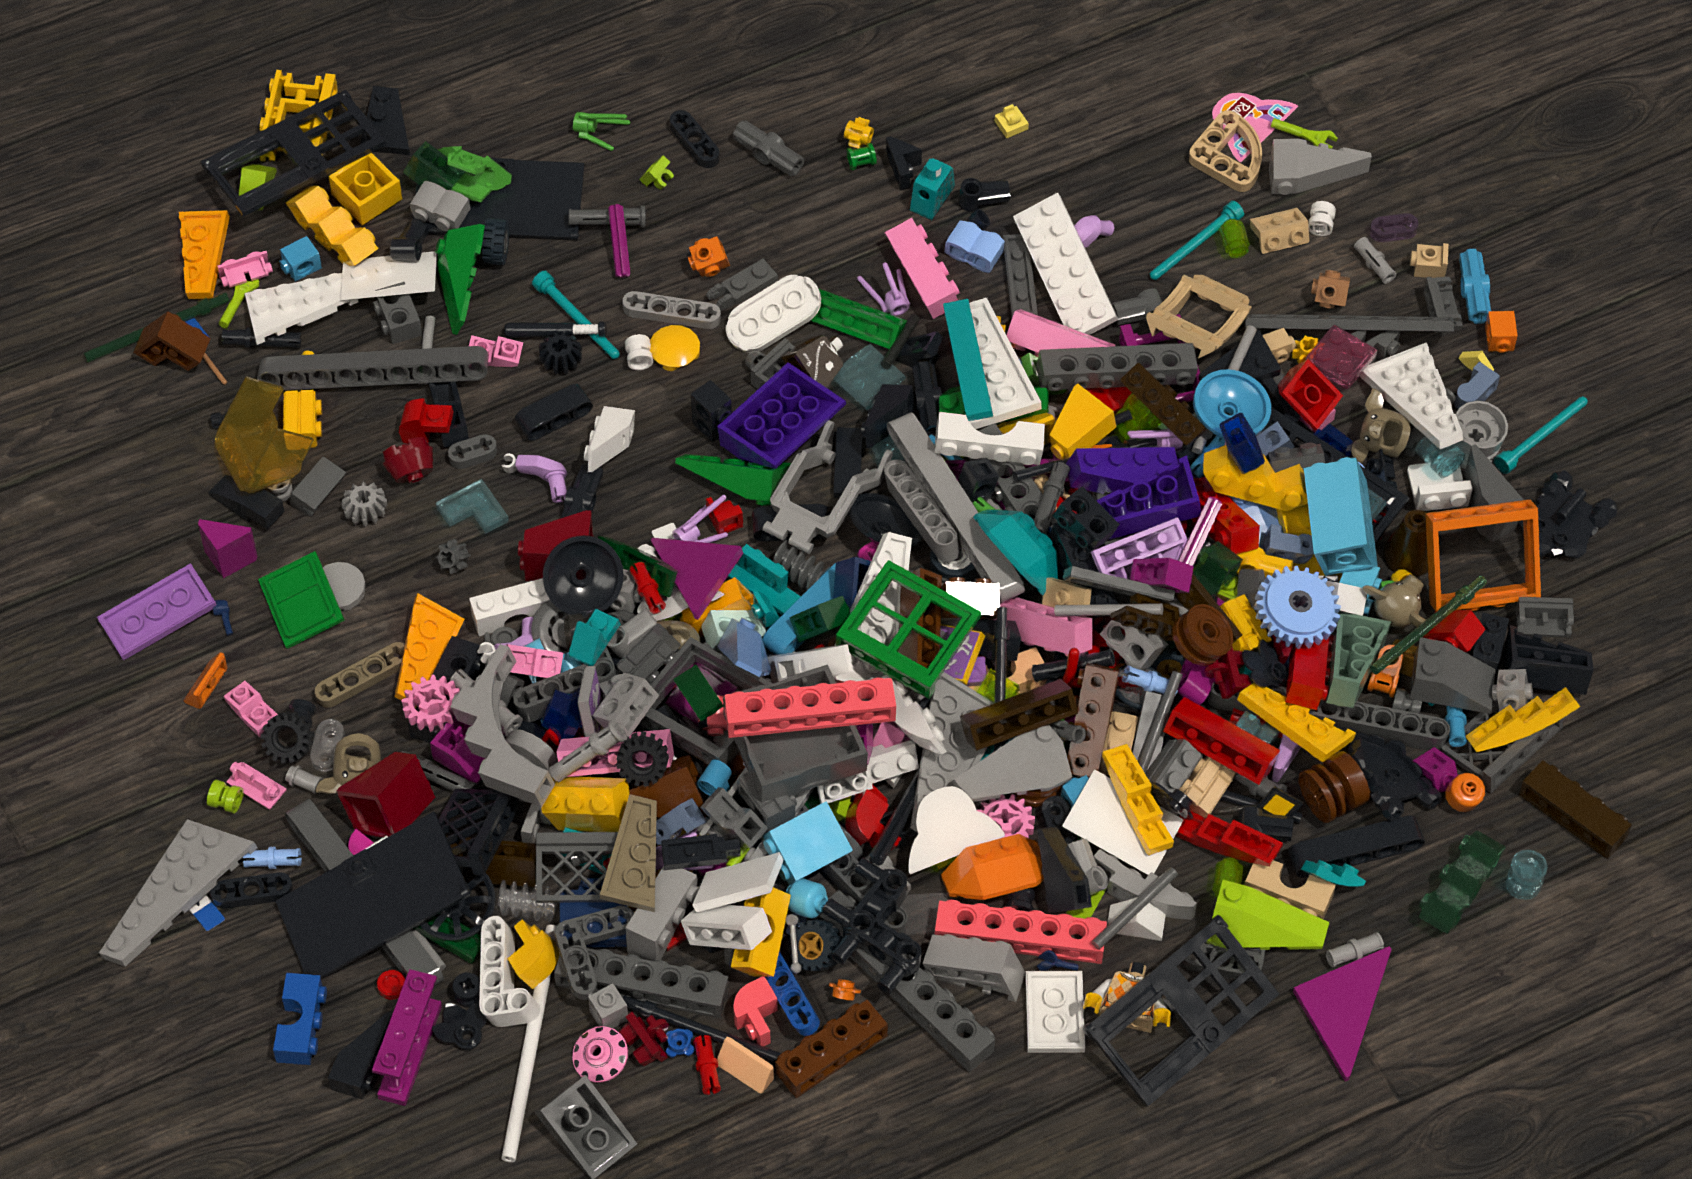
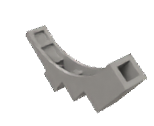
M500 644L497 650L489 657L488 664L482 674L476 678L474 687L463 685L460 692L454 696L450 707L458 721L470 725L464 740L471 753L485 758L478 772L485 786L542 807L555 786L549 771L522 758L510 747L502 733L499 716L500 695L503 683L517 661L510 648Z

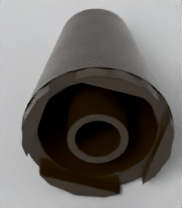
M1412 510L1408 512L1386 541L1384 560L1393 572H1396L1398 569L1407 570L1416 578L1428 573L1426 513L1424 511Z

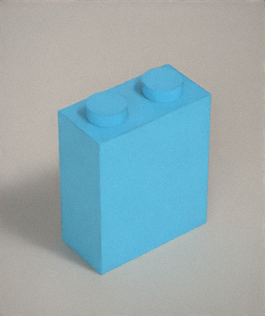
M827 801L763 835L765 839L763 844L767 853L771 855L780 852L784 861L779 875L789 885L853 851Z

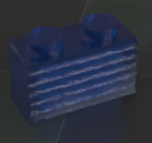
M1238 413L1219 424L1227 449L1241 473L1245 474L1256 470L1260 465L1264 464L1265 459L1255 432H1253L1243 413Z

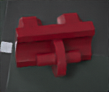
M1233 647L1225 655L1204 669L1205 676L1207 678H1214L1215 684H1219L1222 699H1230L1235 693H1239L1251 685L1250 677L1247 674H1239L1238 671L1244 665L1242 651L1233 650Z
M634 1012L625 1016L629 1022L625 1024L619 1033L623 1036L626 1043L631 1046L639 1038L644 1043L633 1052L638 1062L646 1066L655 1059L661 1062L666 1060L668 1056L656 1040L657 1037L661 1042H665L668 1039V1036L665 1034L669 1027L666 1019L656 1021L653 1015L649 1016L646 1019L649 1027H647L642 1018L637 1017Z

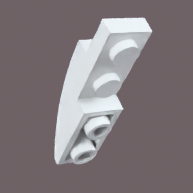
M848 644L768 657L773 684L783 681L792 675L827 664L832 675L853 672L852 657Z
M883 675V676L880 677V678L885 679V678H891V677H889V676H887V675ZM892 679L896 700V721L894 722L906 736L919 746L943 755L947 751L942 743L945 737L938 726L932 724L936 719L927 707L922 709L916 701L913 702L910 696L906 697L905 694L909 692L907 687Z
M909 740L887 748L882 744L873 747L867 771L817 786L820 804L826 801L831 803L861 793L866 789H873V783L918 769L919 764L915 743Z

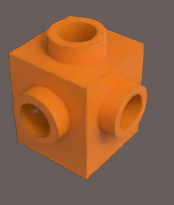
M717 236L711 239H700L693 246L689 247L692 255L688 257L693 271L697 270L702 277L715 276L720 273L721 269L730 266L723 244Z

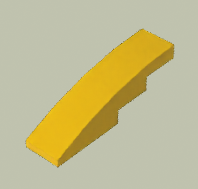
M1565 687L1544 703L1538 696L1516 712L1511 705H1508L1465 737L1476 752L1503 746L1530 736L1556 723L1580 706Z
M1124 744L1103 751L1102 757L1113 786L1147 855L1149 856L1172 848L1174 840L1161 820L1163 812L1151 794L1152 784L1129 746Z

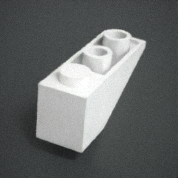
M604 406L601 416H596L595 427L590 433L589 445H586L584 452V461H588V472H593L629 447L634 433L635 410Z

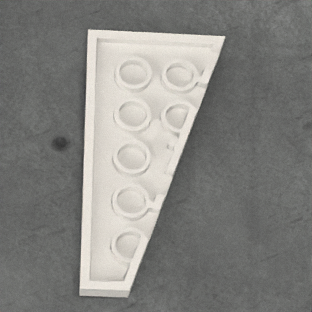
M379 264L376 268L377 273L381 275L389 274L392 271L391 264ZM354 269L351 272L352 278L354 280L366 278V269ZM333 273L320 278H309L296 283L281 284L276 287L256 289L245 293L257 345L265 342L264 337L274 333L279 336L286 333V328L292 325L303 326L337 311V306L347 302L349 305L357 303L358 299L340 300L342 273Z
M983 298L970 302L993 417L969 421L973 428L978 429L1042 409L1041 401L988 299Z
M1427 342L1359 368L1360 377L1373 389H1377L1389 404L1405 416L1411 424L1439 449L1450 447L1452 444L1463 440L1462 429L1456 414L1453 413L1450 399L1447 398L1446 389L1438 369L1435 368L1434 359L1429 353Z
M891 532L883 534L850 609V614L887 560L909 571L912 538ZM891 581L878 600V603L900 614L901 585ZM873 608L858 630L889 646L899 631V622ZM851 655L853 672L833 675L836 683H843L848 680L865 681L879 671Z

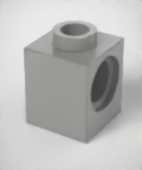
M613 983L588 996L590 1013L599 1027L615 1028L628 1021L625 1017L628 1015L627 1004Z

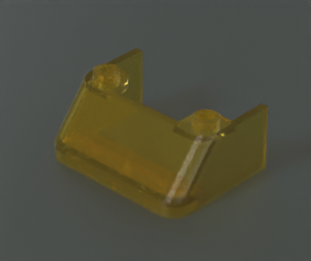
M247 376L217 431L215 446L239 490L254 493L290 480L297 475L314 440L312 437L277 428L278 421L273 413V409L284 390L282 386Z

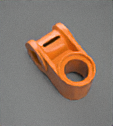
M1387 645L1380 650L1367 691L1376 690L1389 694L1390 698H1394L1404 658L1403 651L1398 646ZM1388 649L1396 650L1399 655L1397 663L1393 665L1387 664L1383 658L1385 651ZM1377 681H1383L1389 683L1390 685L1378 683Z

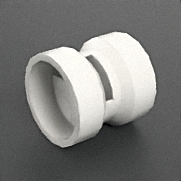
M1317 201L1311 205V218L1308 222L1311 234L1327 236L1332 233V220L1335 218L1336 212L1334 205L1326 201Z
M638 334L627 338L625 349L628 353L627 362L629 368L644 370L652 366L653 356L649 351L651 349L649 337Z

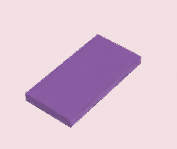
M190 563L101 614L97 619L124 661L209 612L217 604Z

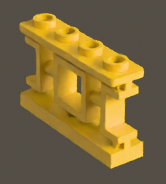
M276 70L275 78L270 80L269 91L271 94L270 98L265 100L266 115L261 117L260 131L285 120L286 112L299 113L316 104L315 101H307L305 98H315L321 102L337 94L336 75L325 74L324 79L321 76H316L314 85L294 83L292 73H287L284 76L282 70ZM283 89L285 90V96H294L295 99L281 98ZM333 109L324 113L329 120H331ZM315 117L305 122V124L299 125L303 132H306L322 123ZM328 131L310 140L315 147L326 142ZM278 147L260 156V161L266 162L267 157L275 161L277 151L283 150Z

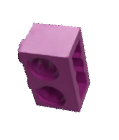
M1172 558L1134 559L1130 580L1174 590L1175 593H1189L1194 566Z

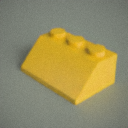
M566 777L561 782L553 779L555 786L541 807V810L558 830L564 831L566 827L586 832L619 831L630 794L626 778Z

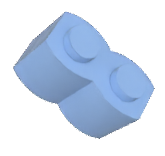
M960 220L945 243V253L955 260L968 263L980 271L990 273L1004 251L1005 241L995 232L982 231L975 223Z

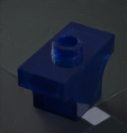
M580 688L571 694L555 689L547 705L541 726L554 731L559 738V743L561 739L574 738L578 728L582 729L583 727L578 707Z

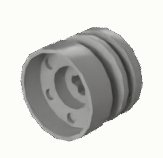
M1484 401L1467 402L1456 413L1462 429L1463 440L1445 448L1448 457L1459 462L1460 467L1466 469L1471 446L1474 444L1493 463L1508 432L1506 417L1498 407Z
M515 729L505 739L516 753L538 767L549 771V767L558 763L557 755L551 747L529 732Z

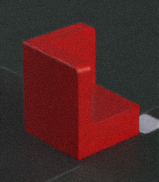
M711 497L706 498V508L714 502ZM731 501L721 503L708 514L718 534L729 533L743 527V512L739 504L733 506Z

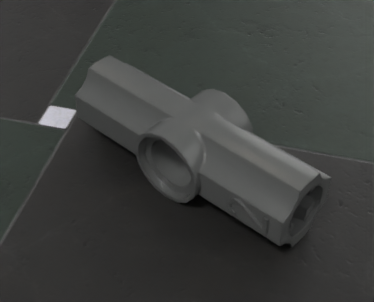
M741 121L736 126L733 132V139L751 150L754 157L764 165L771 163L789 176H796L800 172L804 164V158L786 147L781 137L776 133L769 132L766 134L748 121Z

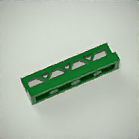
M819 289L821 294L820 309L815 317L810 320L888 349L891 348L908 321Z

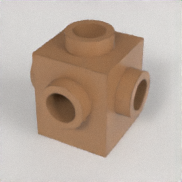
M1326 270L1325 273H1320L1319 279H1313L1311 294H1316L1315 301L1320 302L1319 306L1335 308V305L1345 306L1350 278L1340 276L1341 273L1338 271ZM1332 287L1334 291H1327L1326 288Z

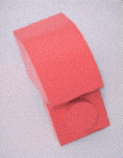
M765 976L743 986L734 1000V1022L737 1030L745 1027L749 1038L752 1041L756 1039L758 1045L761 1046L771 1043L770 1029L763 1018L778 1011L777 997Z

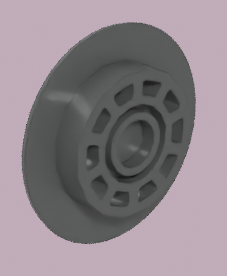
M548 600L535 613L531 627L532 639L534 641L540 638L544 650L565 654L570 650L578 620L581 619L586 624L591 616L569 617V614L563 612L551 600ZM563 614V618L559 619L558 615ZM551 620L554 621V625H553V626L550 624V621H551Z

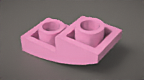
M471 335L469 346H480L487 350L489 354L488 366L515 367L519 364L523 342L498 336L496 342Z
M243 681L223 696L235 713L259 737L264 733L262 728L268 723L267 721L278 715L262 700L260 693L246 681Z

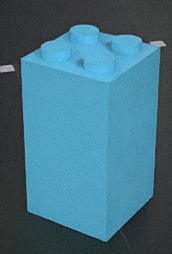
M1346 457L1339 459L1337 462L1315 463L1311 467L1304 468L1313 551L1324 575L1378 566L1367 480L1357 459Z

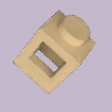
M1443 243V246L1417 244L1416 251H1411L1410 266H1414V277H1445L1448 265L1449 244Z
M1284 328L1263 335L1278 364L1289 359L1293 349H1296L1294 338L1288 336Z

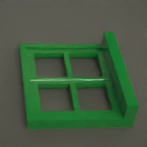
M887 560L836 634V646L848 644V649L852 656L930 699L935 692L936 682L980 619L981 611ZM891 581L922 597L908 618L878 603V600ZM931 602L961 619L947 641L917 625V622ZM873 608L903 624L889 646L858 630ZM912 630L942 646L928 669L898 652Z

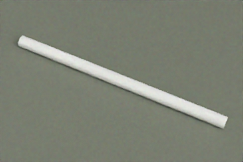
M547 925L545 933L555 941L557 926ZM551 974L538 984L533 991L532 997L540 1005V1013L534 1021L527 1023L501 1157L506 1162L516 1161Z

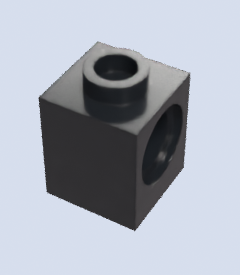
M988 458L964 462L958 482L970 501L974 502L979 497H982L984 500L990 499L1000 476Z

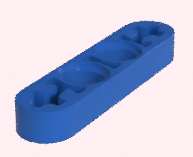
M779 952L774 977L765 978L796 1031L800 1035L809 1036L817 1031L820 1025L819 1017L784 957ZM781 976L789 977L785 985L776 986V981ZM800 996V1000L796 1005L787 1006L788 1000L791 997ZM802 1012L808 1019V1023L805 1025L799 1016Z

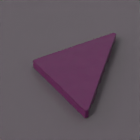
M662 538L651 539V543L660 560L666 562L678 572L674 584L691 610L693 617L699 620L742 556L741 546Z
M1390 946L1300 984L1293 989V993L1345 1082L1350 1079L1391 953Z

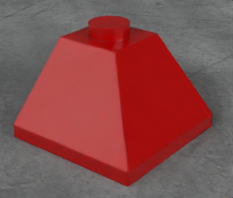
M1309 359L1292 367L1278 384L1279 394L1314 431L1321 426L1343 397L1340 391Z

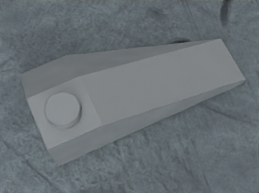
M1273 139L1269 164L1271 194H1296L1369 172L1371 153L1349 148L1329 149L1328 144L1320 143L1318 146L1308 145L1307 141L1303 139Z
M1048 724L1018 735L956 777L953 783L957 788L963 790L973 802L1000 798L1003 794L1017 793V795H1023L1027 791L1040 789L1041 792L1050 791L1070 781L1072 773L1063 741Z

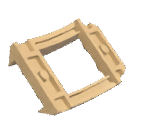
M1183 275L1173 292L1155 308L1154 313L1149 312L1146 319L1152 337L1158 332L1163 331V334L1167 337L1178 338L1185 343H1193L1194 349H1201L1198 357L1200 358L1215 351L1229 340L1243 323L1252 307L1248 305V296L1204 275H1194V278ZM1193 292L1197 293L1201 299L1212 300L1220 304V307L1224 310L1234 311L1216 333L1213 334L1175 316Z

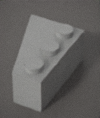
M663 866L655 879V912L637 908L625 928L628 954H633L649 961L662 959L678 925L685 915L689 903L695 900L699 887H697L696 874L683 868L664 870Z
M932 934L923 961L925 969L936 980L964 988L966 983L983 987L982 993L991 995L992 990L1007 994L1008 1000L1013 1002L1017 1001L1025 977V971L1011 944L1004 941L989 942L975 937L965 939L957 938L950 934H944L943 936Z

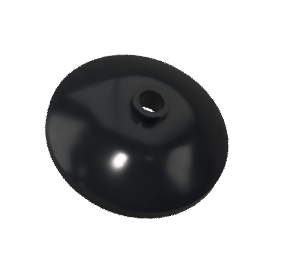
M874 493L861 494L857 496L849 510L855 527L866 538L878 545L883 534L887 532L912 538L911 547L918 545L923 539L894 498Z
M585 535L570 537L557 544L547 556L542 573L543 586L551 602L563 612L581 617L591 616L595 609L604 611L610 607L621 591L624 577L622 563L615 550L603 540ZM578 570L585 571L583 579H577L576 573Z

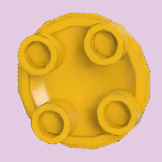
M669 325L655 332L650 339L651 349L649 351L652 353L653 359L663 365V368L667 371H674L679 367L688 365L700 356V341L697 335L691 329L684 326Z

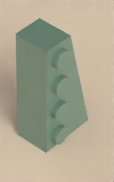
M1339 611L1340 619L1336 623L1335 630L1332 632L1333 642L1330 649L1332 656L1329 664V689L1326 703L1354 708L1376 664L1378 654L1385 645L1391 621Z

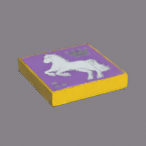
M941 624L940 637L947 641L955 627ZM972 630L944 672L967 685L985 635L982 632Z

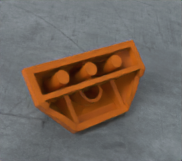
M1016 834L966 847L941 874L949 897L961 896L968 899L986 900L1038 886L1044 880L1038 842L1021 834Z

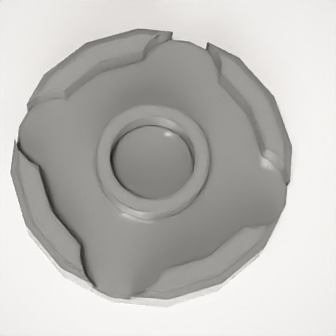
M344 562L325 565L323 569L340 609L346 611L358 605L365 594V581L360 570Z

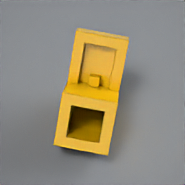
M522 919L514 925V928L524 942V945L507 959L518 977L534 989L556 967L559 950L556 942L549 935L540 930L535 924L529 926Z

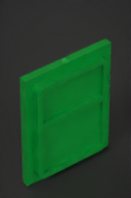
M316 551L258 579L287 649L345 621Z

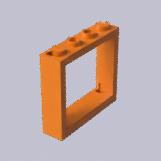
M1531 500L1426 513L1429 601L1435 611L1459 609L1474 611L1482 606L1489 605L1503 607L1507 603L1518 602L1519 597H1541L1538 508ZM1523 520L1525 583L1441 594L1438 531Z

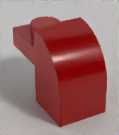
M414 399L407 402L404 406L399 427L402 442L409 443V439L425 437L428 443L431 432L449 433L454 412L452 406L426 405L424 399Z
M868 789L855 797L846 814L845 826L847 832L859 845L868 841L873 848L885 828L880 823V820L889 804ZM898 836L891 850L897 847L901 837Z

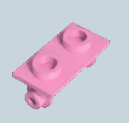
M267 251L252 252L244 258L238 260L230 259L218 266L219 278L223 286H229V288L247 283L244 275L246 273H249L251 281L267 277L269 276L268 273L273 272L271 264L268 262Z
M234 762L231 765L230 771L232 775L226 781L230 786L242 787L246 796L269 810L287 790L244 762Z

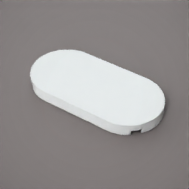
M789 275L780 279L732 310L726 325L728 339L734 347L747 353L767 348L815 317L821 306L820 291L814 281L805 276Z

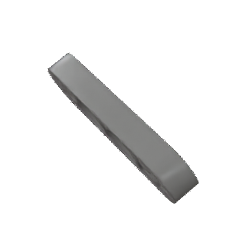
M638 291L628 292L623 297V311L630 317L703 329L716 328L721 322L720 309L712 303ZM633 302H638L635 307L630 306ZM657 304H662L666 307L662 312H656L652 308ZM682 308H687L691 311L687 316H681L677 312ZM708 314H713L710 319L706 318Z

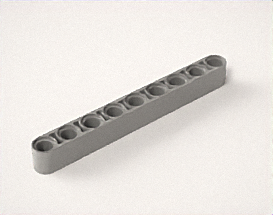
M910 412L888 422L887 429L890 437L917 479L955 529L959 544L981 578L991 579L992 583H1000V603L1024 593V584L1019 574L973 518L978 511L942 456L934 453L935 445L916 416Z

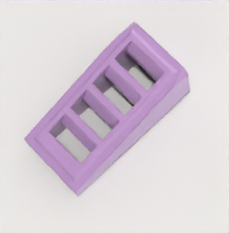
M1284 734L1272 774V781L1278 782L1301 748V746L1291 741Z

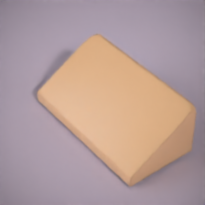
M726 1037L717 1058L718 1066L762 1094L774 1080L773 1065L732 1038Z

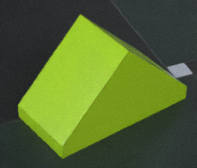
M257 164L243 167L239 196L274 179L277 171L276 168Z

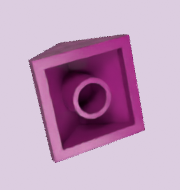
M199 519L198 526L204 551L223 578L256 561L257 551L251 527Z

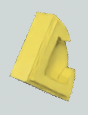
M1483 351L1462 352L1459 356L1460 361L1470 370H1473V367L1480 361L1494 371L1493 366Z

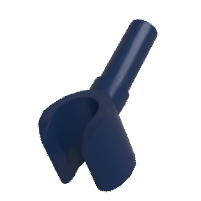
M214 600L217 604L213 607L214 616H222L226 635H233L229 620L230 609L226 600Z
M1047 950L1038 956V958L1045 960L1037 965L1041 971H1048L1053 966L1077 971L1079 967L1078 964L1058 959L1052 950Z

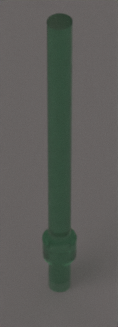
M225 292L208 300L207 298L196 302L197 305L180 311L176 315L183 321H186L200 314L204 316L211 313L212 309L228 303L230 300ZM145 327L85 352L84 356L87 362L137 342Z
M1480 575L1468 586H1462L1456 591L1455 597L1370 666V670L1376 675L1414 645L1420 637L1422 638L1459 606L1469 603L1475 597V593L1487 584L1485 577Z

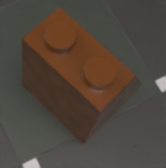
M691 754L673 760L671 766L666 768L661 779L658 778L655 784L650 781L649 786L645 787L643 782H640L639 786H635V782L629 784V793L631 795L657 801L656 817L664 816L693 798L703 816L708 817L700 808L708 799V795L697 786L700 775Z

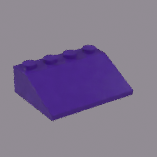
M787 363L717 426L720 446L739 459L776 469L846 405V401L790 363Z

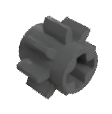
M453 539L448 541L447 544L439 545L441 551L436 556V559H438L441 565L440 569L449 568L450 574L459 572V569L467 568L466 562L471 557V554H468V550L465 548L466 544L457 545V540Z

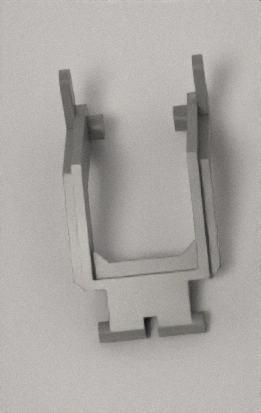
M830 420L826 422L817 446L803 450L794 458L770 498L772 508L778 514L772 523L767 521L763 526V531L783 541L788 534H791L788 544L808 554L811 553L814 544L810 543L813 537L820 534L829 539L831 535H835L857 496L881 485L885 475L884 467L891 461L893 456L892 451L886 450L878 468L865 469L863 473L854 475L828 516L820 517L791 502L789 495L803 471L822 465L825 462L831 464L835 458L836 453L831 451L832 445L828 443L835 424Z

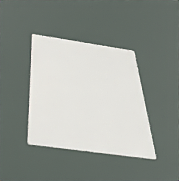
M435 251L423 252L419 261L393 260L391 256L365 258L355 266H349L343 262L340 300L435 291L437 253ZM381 263H389L392 266V271L389 274L381 275L377 273L376 268ZM357 268H364L367 271V277L362 280H354L351 272ZM405 282V285L377 290L397 283Z
M1094 770L1062 826L1145 874L1155 873L1167 850L1147 855L1122 807L1111 778ZM1159 806L1163 812L1161 820L1171 837L1174 838L1183 819Z

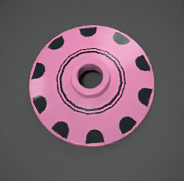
M605 1026L594 1027L583 1033L577 1040L572 1056L574 1067L579 1075H586L591 1082L603 1083L610 1081L619 1075L626 1065L628 1059L627 1043L623 1036L613 1028ZM600 1047L601 1053L598 1056H593L594 1050Z

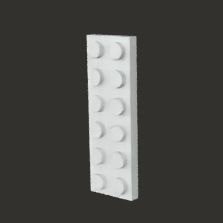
M1058 193L1013 216L1064 326L1090 335L1119 320Z

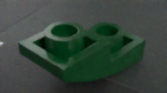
M694 665L673 679L700 721L714 715L723 707L722 702L697 665Z

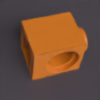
M1488 311L1485 324L1488 352L1498 351L1503 353L1514 351L1518 337L1514 311Z

